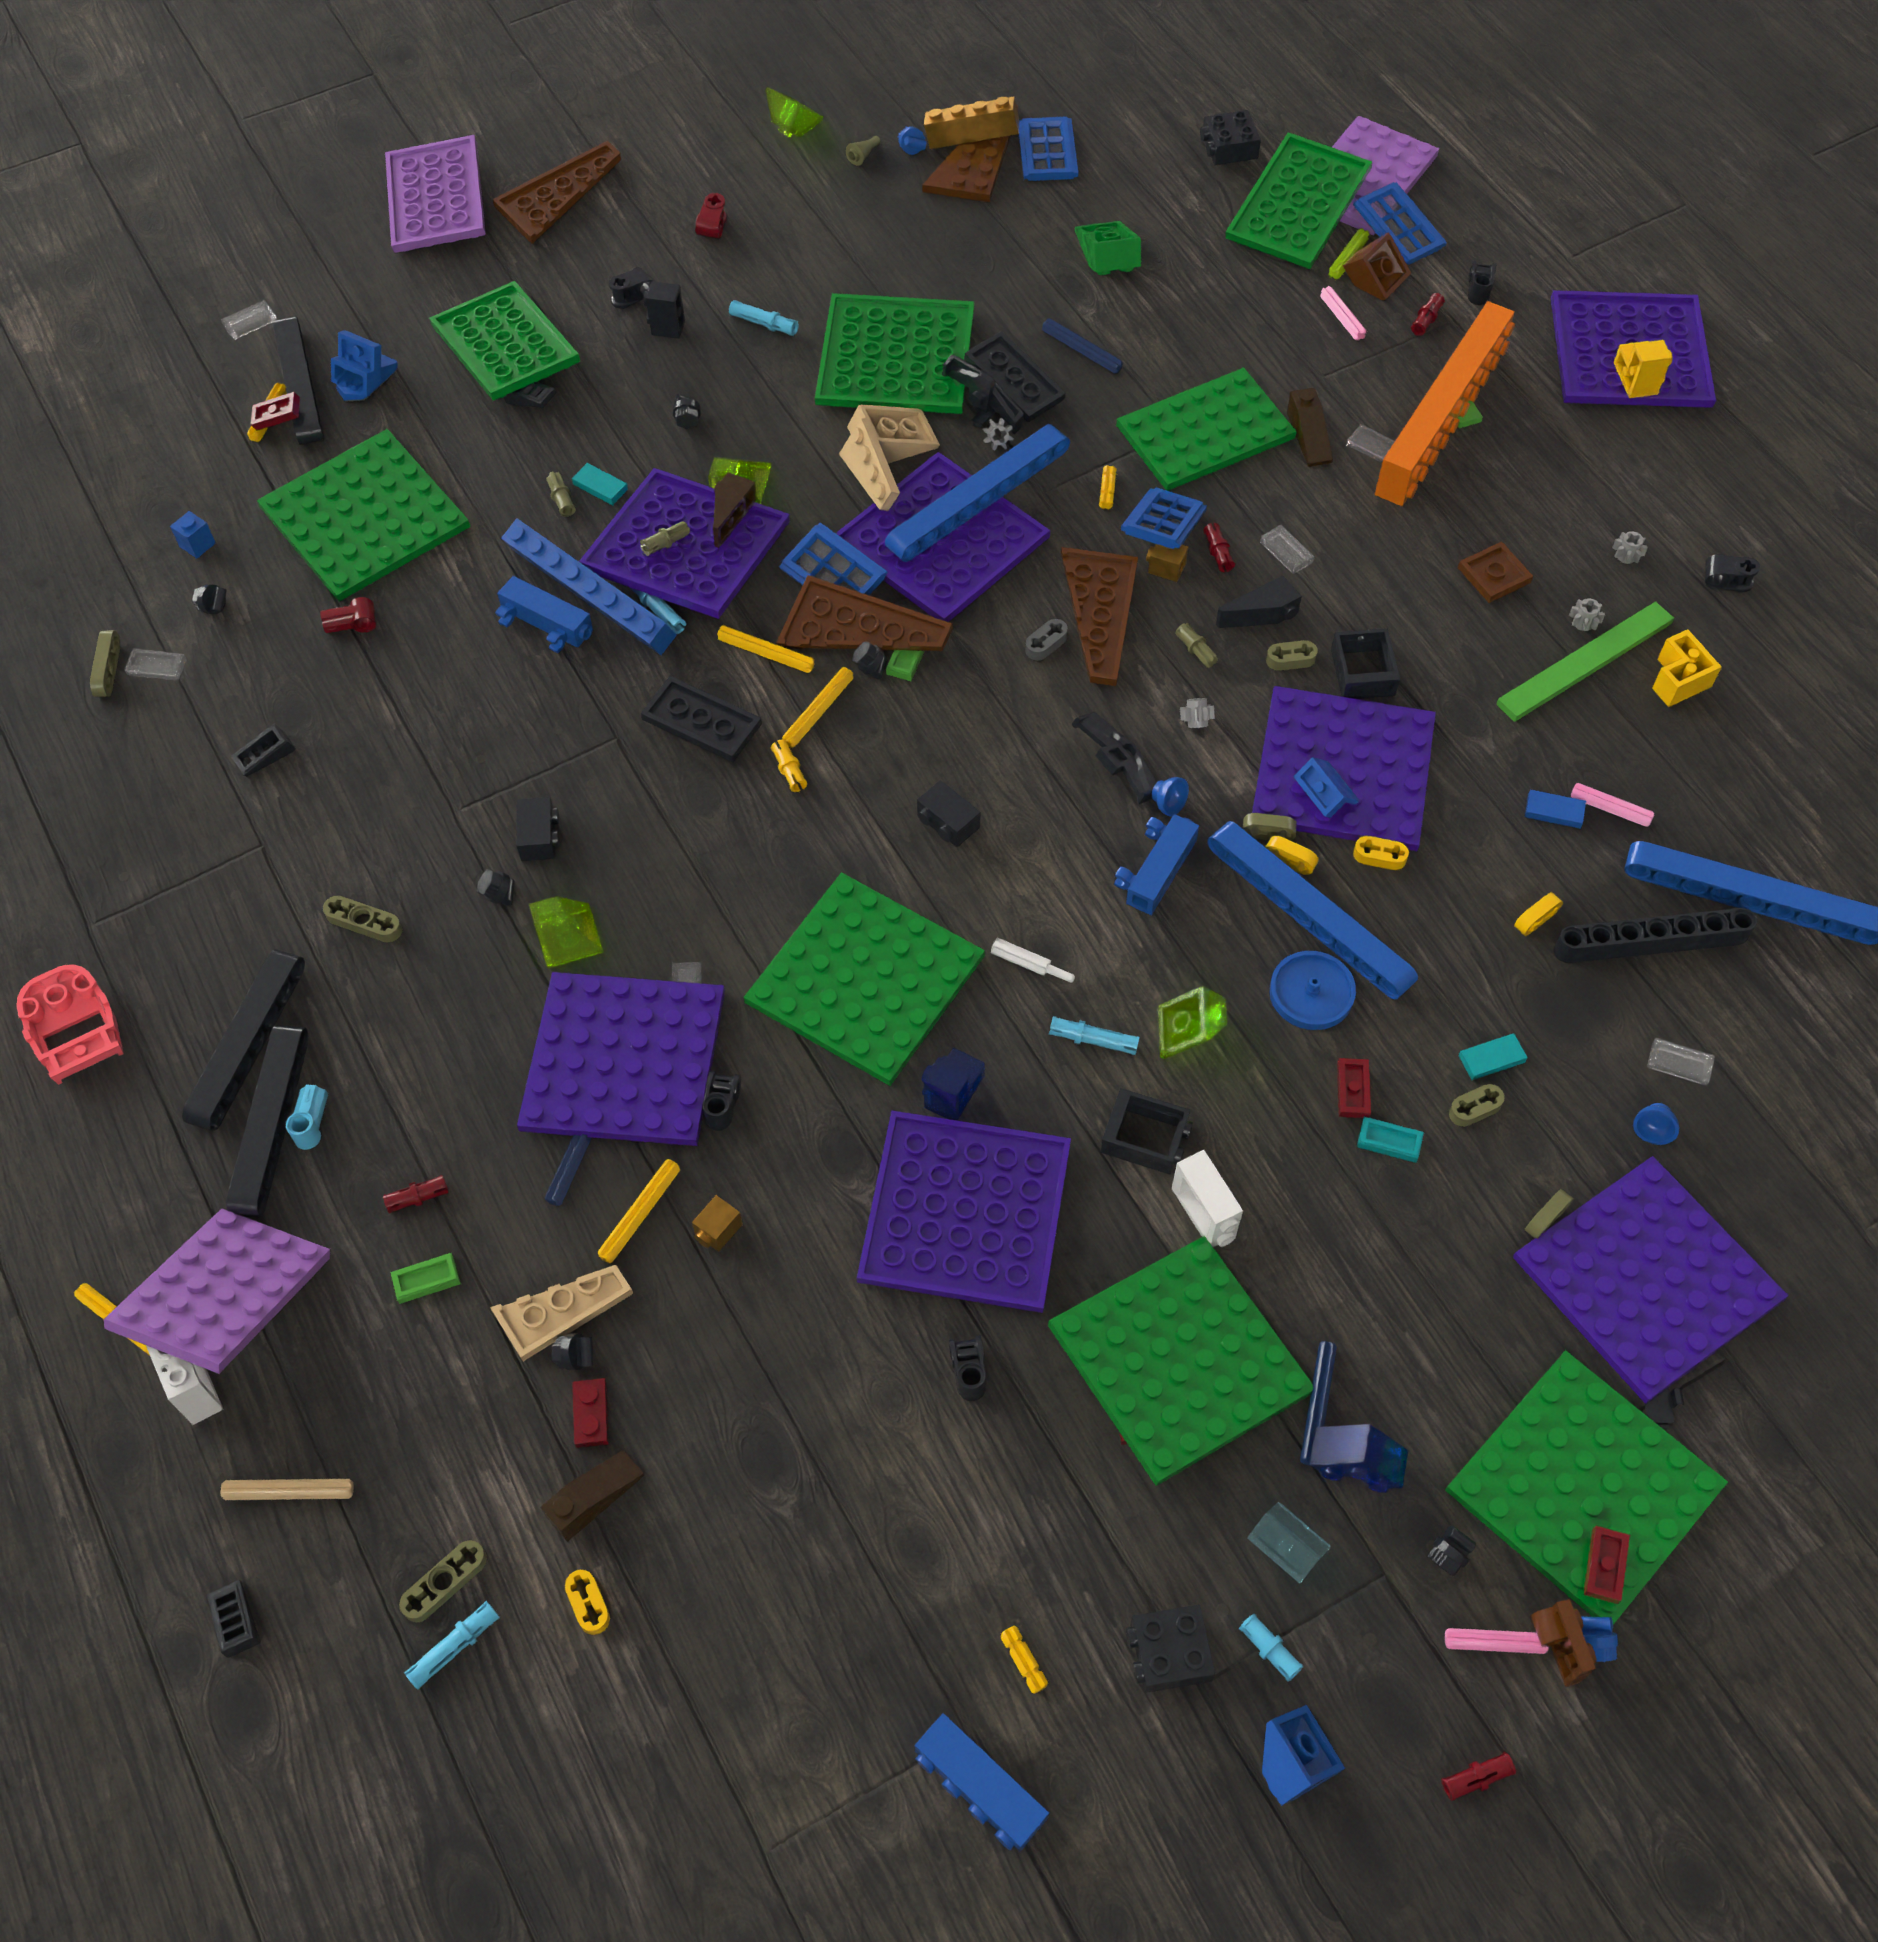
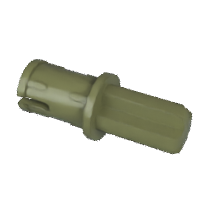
M550 472L546 479L551 489L550 495L552 500L556 501L561 516L568 517L573 515L576 509L570 498V489L565 486L559 472Z
M684 521L667 529L661 528L658 530V533L640 541L641 549L645 555L649 556L662 548H670L673 542L687 536L690 533V528Z
M1183 623L1177 628L1176 636L1185 643L1190 654H1195L1208 668L1217 663L1218 658L1207 646L1206 639L1203 636H1199L1189 623Z

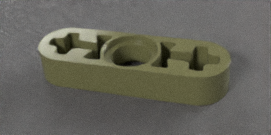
M116 630L100 631L90 676V688L94 697H106L112 694L120 653V637Z
M342 896L330 897L323 905V911L327 920L334 925L383 942H393L402 934V926L399 919L392 913ZM359 915H370V919L366 923H355ZM392 924V929L387 928L385 931H383L382 926L389 927Z
M473 1540L460 1543L402 1595L399 1603L402 1614L412 1622H422L431 1616L484 1568L487 1555L482 1546ZM467 1551L472 1554L476 1552L474 1555L477 1559L475 1563L465 1562L464 1554ZM454 1562L458 1567L461 1566L460 1570L463 1574L460 1577L456 1570L450 1566ZM444 1572L452 1574L453 1580L447 1589L438 1590L435 1588V1579L439 1574ZM426 1586L436 1596L434 1600L424 1590ZM414 1598L418 1601L422 1600L421 1605L423 1608L419 1612L415 1609L411 1610L412 1604L410 1602Z

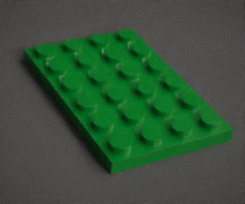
M1288 132L1226 230L1225 238L1311 269L1372 169V161Z
M515 281L429 318L431 326L493 401L581 362L578 352Z
M1245 368L1119 417L1116 426L1166 491L1295 439L1296 430Z

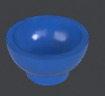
M1172 777L1165 781L1160 780L1155 784L1152 790V799L1157 803L1162 813L1172 817L1182 810L1188 798V783L1183 778Z
M1654 1103L1638 1112L1633 1121V1129L1642 1140L1655 1145H1664L1677 1138L1679 1122L1667 1105Z

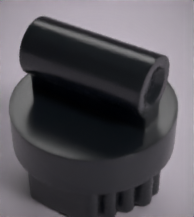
M679 393L676 395L673 405V416L676 419V425L688 429L699 424L698 419L701 416V407L698 401Z
M214 584L203 585L200 588L194 589L192 602L196 605L198 611L206 614H218L225 607L227 589Z
M865 641L855 650L852 662L864 674H872V677L881 679L888 658L880 647Z
M487 869L478 881L477 893L485 896L486 900L494 904L501 902L503 905L509 906L513 903L515 881L510 879L508 874Z
M580 1333L558 1336V1339L552 1345V1361L559 1368H566L567 1370H580L584 1366H593L592 1337H584Z
M1451 1525L1446 1529L1443 1538L1438 1535L1433 1542L1435 1546L1428 1554V1558L1451 1576H1455L1461 1566L1465 1568L1470 1561L1467 1556L1475 1549L1476 1542Z

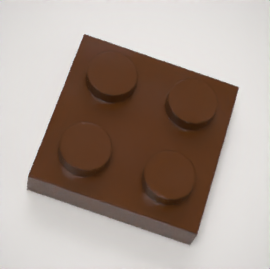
M1499 542L1461 560L1458 565V569L1488 603L1530 584L1533 579V575L1503 542Z

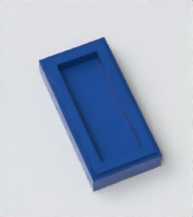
M1530 790L1525 817L1581 829L1586 801Z

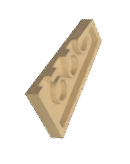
M860 418L839 455L879 510L889 511L900 492L870 419Z
M613 1265L578 1277L576 1281L561 1286L558 1284L549 1287L548 1291L533 1296L528 1294L517 1298L516 1302L504 1306L499 1304L490 1308L522 1361H525L556 1342L558 1336H566L632 1295L633 1291L618 1267Z

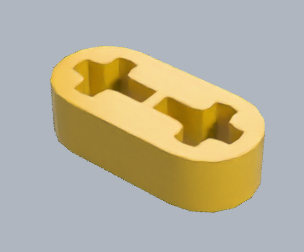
M1272 836L1266 845V848L1286 865L1303 875L1311 874L1319 862L1317 855L1313 851L1281 836Z
M1363 836L1357 840L1353 855L1359 863L1399 870L1405 866L1409 850L1403 843ZM1364 847L1370 848V853H1365ZM1392 853H1397L1398 859L1392 858Z
M1553 892L1548 893L1527 909L1516 920L1514 927L1524 936H1528L1554 916L1563 905V901Z
M580 1569L572 1572L566 1579L565 1590L577 1621L584 1632L591 1635L600 1634L608 1627L610 1615L598 1584L587 1570ZM580 1579L584 1583L590 1582L585 1587L588 1598L583 1599L578 1590L573 1591L577 1588L576 1582ZM590 1605L593 1606L597 1614L602 1613L598 1617L599 1623L597 1625H593L590 1621L585 1623V1620L589 1618L586 1607Z

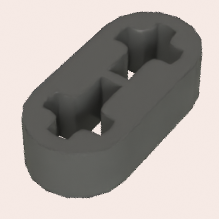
M1051 619L1026 639V655L1036 661L1043 660L1067 640V624L1060 619Z

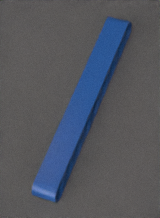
M1048 424L893 529L885 539V546L903 562L912 560L1061 457L1068 450L1070 439L1053 425Z
M1228 821L1208 838V846L1216 856L1385 995L1394 1000L1398 999L1417 982V972L1410 964L1236 823Z
M1636 841L1630 845L1624 871L1632 878L1733 907L1746 908L1754 913L1863 944L1871 945L1878 943V907L1644 841Z

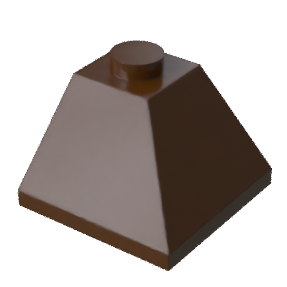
M1389 232L1357 251L1343 265L1355 287L1382 301L1386 300L1411 274Z

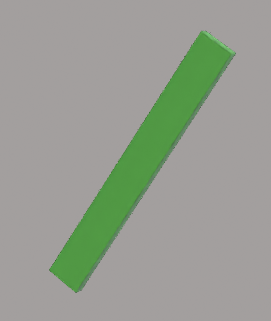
M1655 601L1498 699L1496 705L1516 722L1672 624L1674 617Z

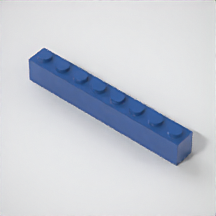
M516 518L501 539L514 552L659 655L664 653L677 636L660 618Z

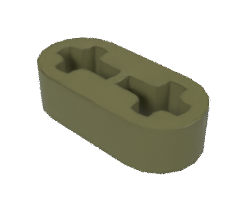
M1304 640L1273 644L1268 649L1266 663L1271 669L1280 671L1307 668L1315 663L1318 648L1313 642Z
M1251 813L1243 819V830L1254 839L1270 840L1272 836H1281L1291 841L1296 837L1297 823L1291 817Z
M1483 1085L1454 1099L1449 1109V1117L1458 1126H1470L1496 1114L1504 1102L1505 1095L1496 1085ZM1485 1095L1488 1098H1495L1494 1104L1491 1101H1486L1482 1104L1481 1102ZM1459 1107H1461L1463 1110L1473 1107L1470 1110L1468 1116L1464 1112H1458Z
M1560 1189L1526 1226L1525 1231L1533 1238L1538 1239L1565 1212L1574 1198Z

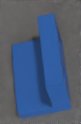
M1312 757L1293 776L1325 817L1331 818L1345 803L1356 805L1359 802L1357 796L1328 761Z

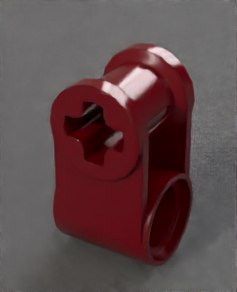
M711 193L705 197L701 211L696 219L695 232L697 235L721 238L723 227L727 220V214L724 211L725 198L723 195Z

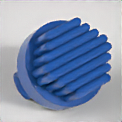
M906 126L898 134L899 145L907 154L914 155L921 150H925V136L918 128Z
M1581 1616L1583 1620V1629L1581 1630L1586 1643H1590L1594 1649L1596 1662L1616 1660L1618 1637L1616 1633H1613L1612 1617Z

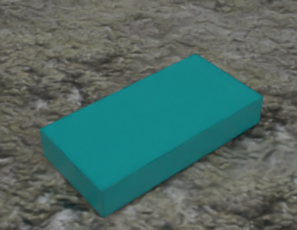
M586 463L572 478L573 485L611 505L628 490L627 483L589 463Z
M1514 1033L1462 1050L1459 1053V1058L1471 1080L1525 1063L1528 1058Z
M1364 1116L1357 1147L1417 1163L1424 1132Z

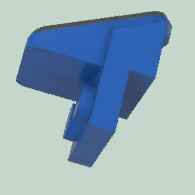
M346 330L338 332V356L331 358V382L336 383V389L345 402L365 400L397 370L398 362L382 355L380 344Z

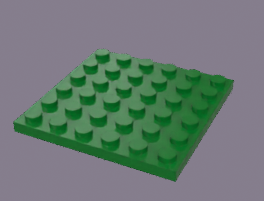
M832 293L815 393V405L857 408L859 405L915 408L923 412L962 414L965 385L949 376L944 377L942 370L943 364L951 354L964 360L965 353L970 350L974 301Z
M388 429L257 500L262 511L339 602L471 527L467 517Z
M841 872L743 997L744 1003L891 1086L983 960L985 950Z
M1205 1236L1050 1319L1048 1327L1156 1486L1310 1396L1313 1391L1312 1382Z
M1565 1350L1451 1481L1445 1491L1592 1617H1612L1614 1625L1728 1481ZM1595 1526L1630 1535L1622 1601L1619 1604L1583 1595L1592 1529Z

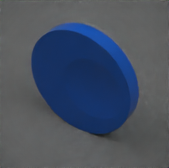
M1302 951L1286 957L1277 965L1271 978L1269 993L1275 1010L1287 1022L1303 1029L1322 1030L1339 1024L1348 1016L1355 1000L1356 985L1349 969L1337 958L1323 952Z

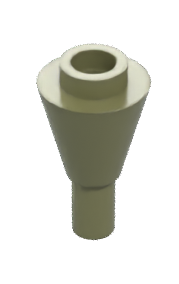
M874 136L869 140L848 144L846 147L847 159L852 164L860 166L872 149L880 144V138Z

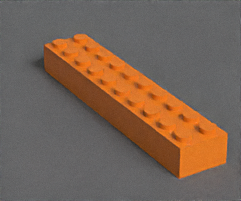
M1487 301L1384 457L1375 491L1376 496L1403 506L1408 498H1413L1418 487V481H1424L1428 473V466H1433L1438 458V450L1445 448L1449 440V433L1454 434L1460 422L1458 416L1464 418L1470 406L1468 401L1474 402L1480 391V385L1485 386L1489 378V371H1494L1500 360L1499 356L1505 355L1510 344L1507 341V337H1510L1515 327V323L1512 322L1515 311Z

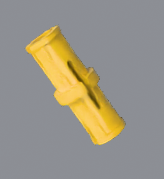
M783 739L778 740L781 749H778L775 742L771 745V750L779 762L778 769L782 775H785L791 791L800 792L801 790L797 782L800 783L802 789H805L807 786V781L799 769L800 763L796 757H793L787 741Z

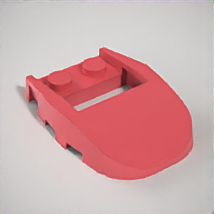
M78 965L59 966L31 979L19 992L16 1006L18 1017L23 1023V1036L33 1049L38 1060L49 1071L48 1075L58 1085L63 1083L62 1079L117 1053L119 1056L124 1054L117 1020L107 997L99 988L90 972ZM99 1013L101 1014L105 1025L49 1050L45 1041L46 1038Z

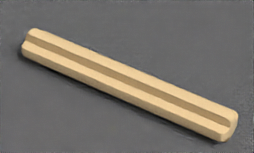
M350 1479L225 1480L222 1482L220 1493L224 1500L349 1499L353 1495L354 1484Z

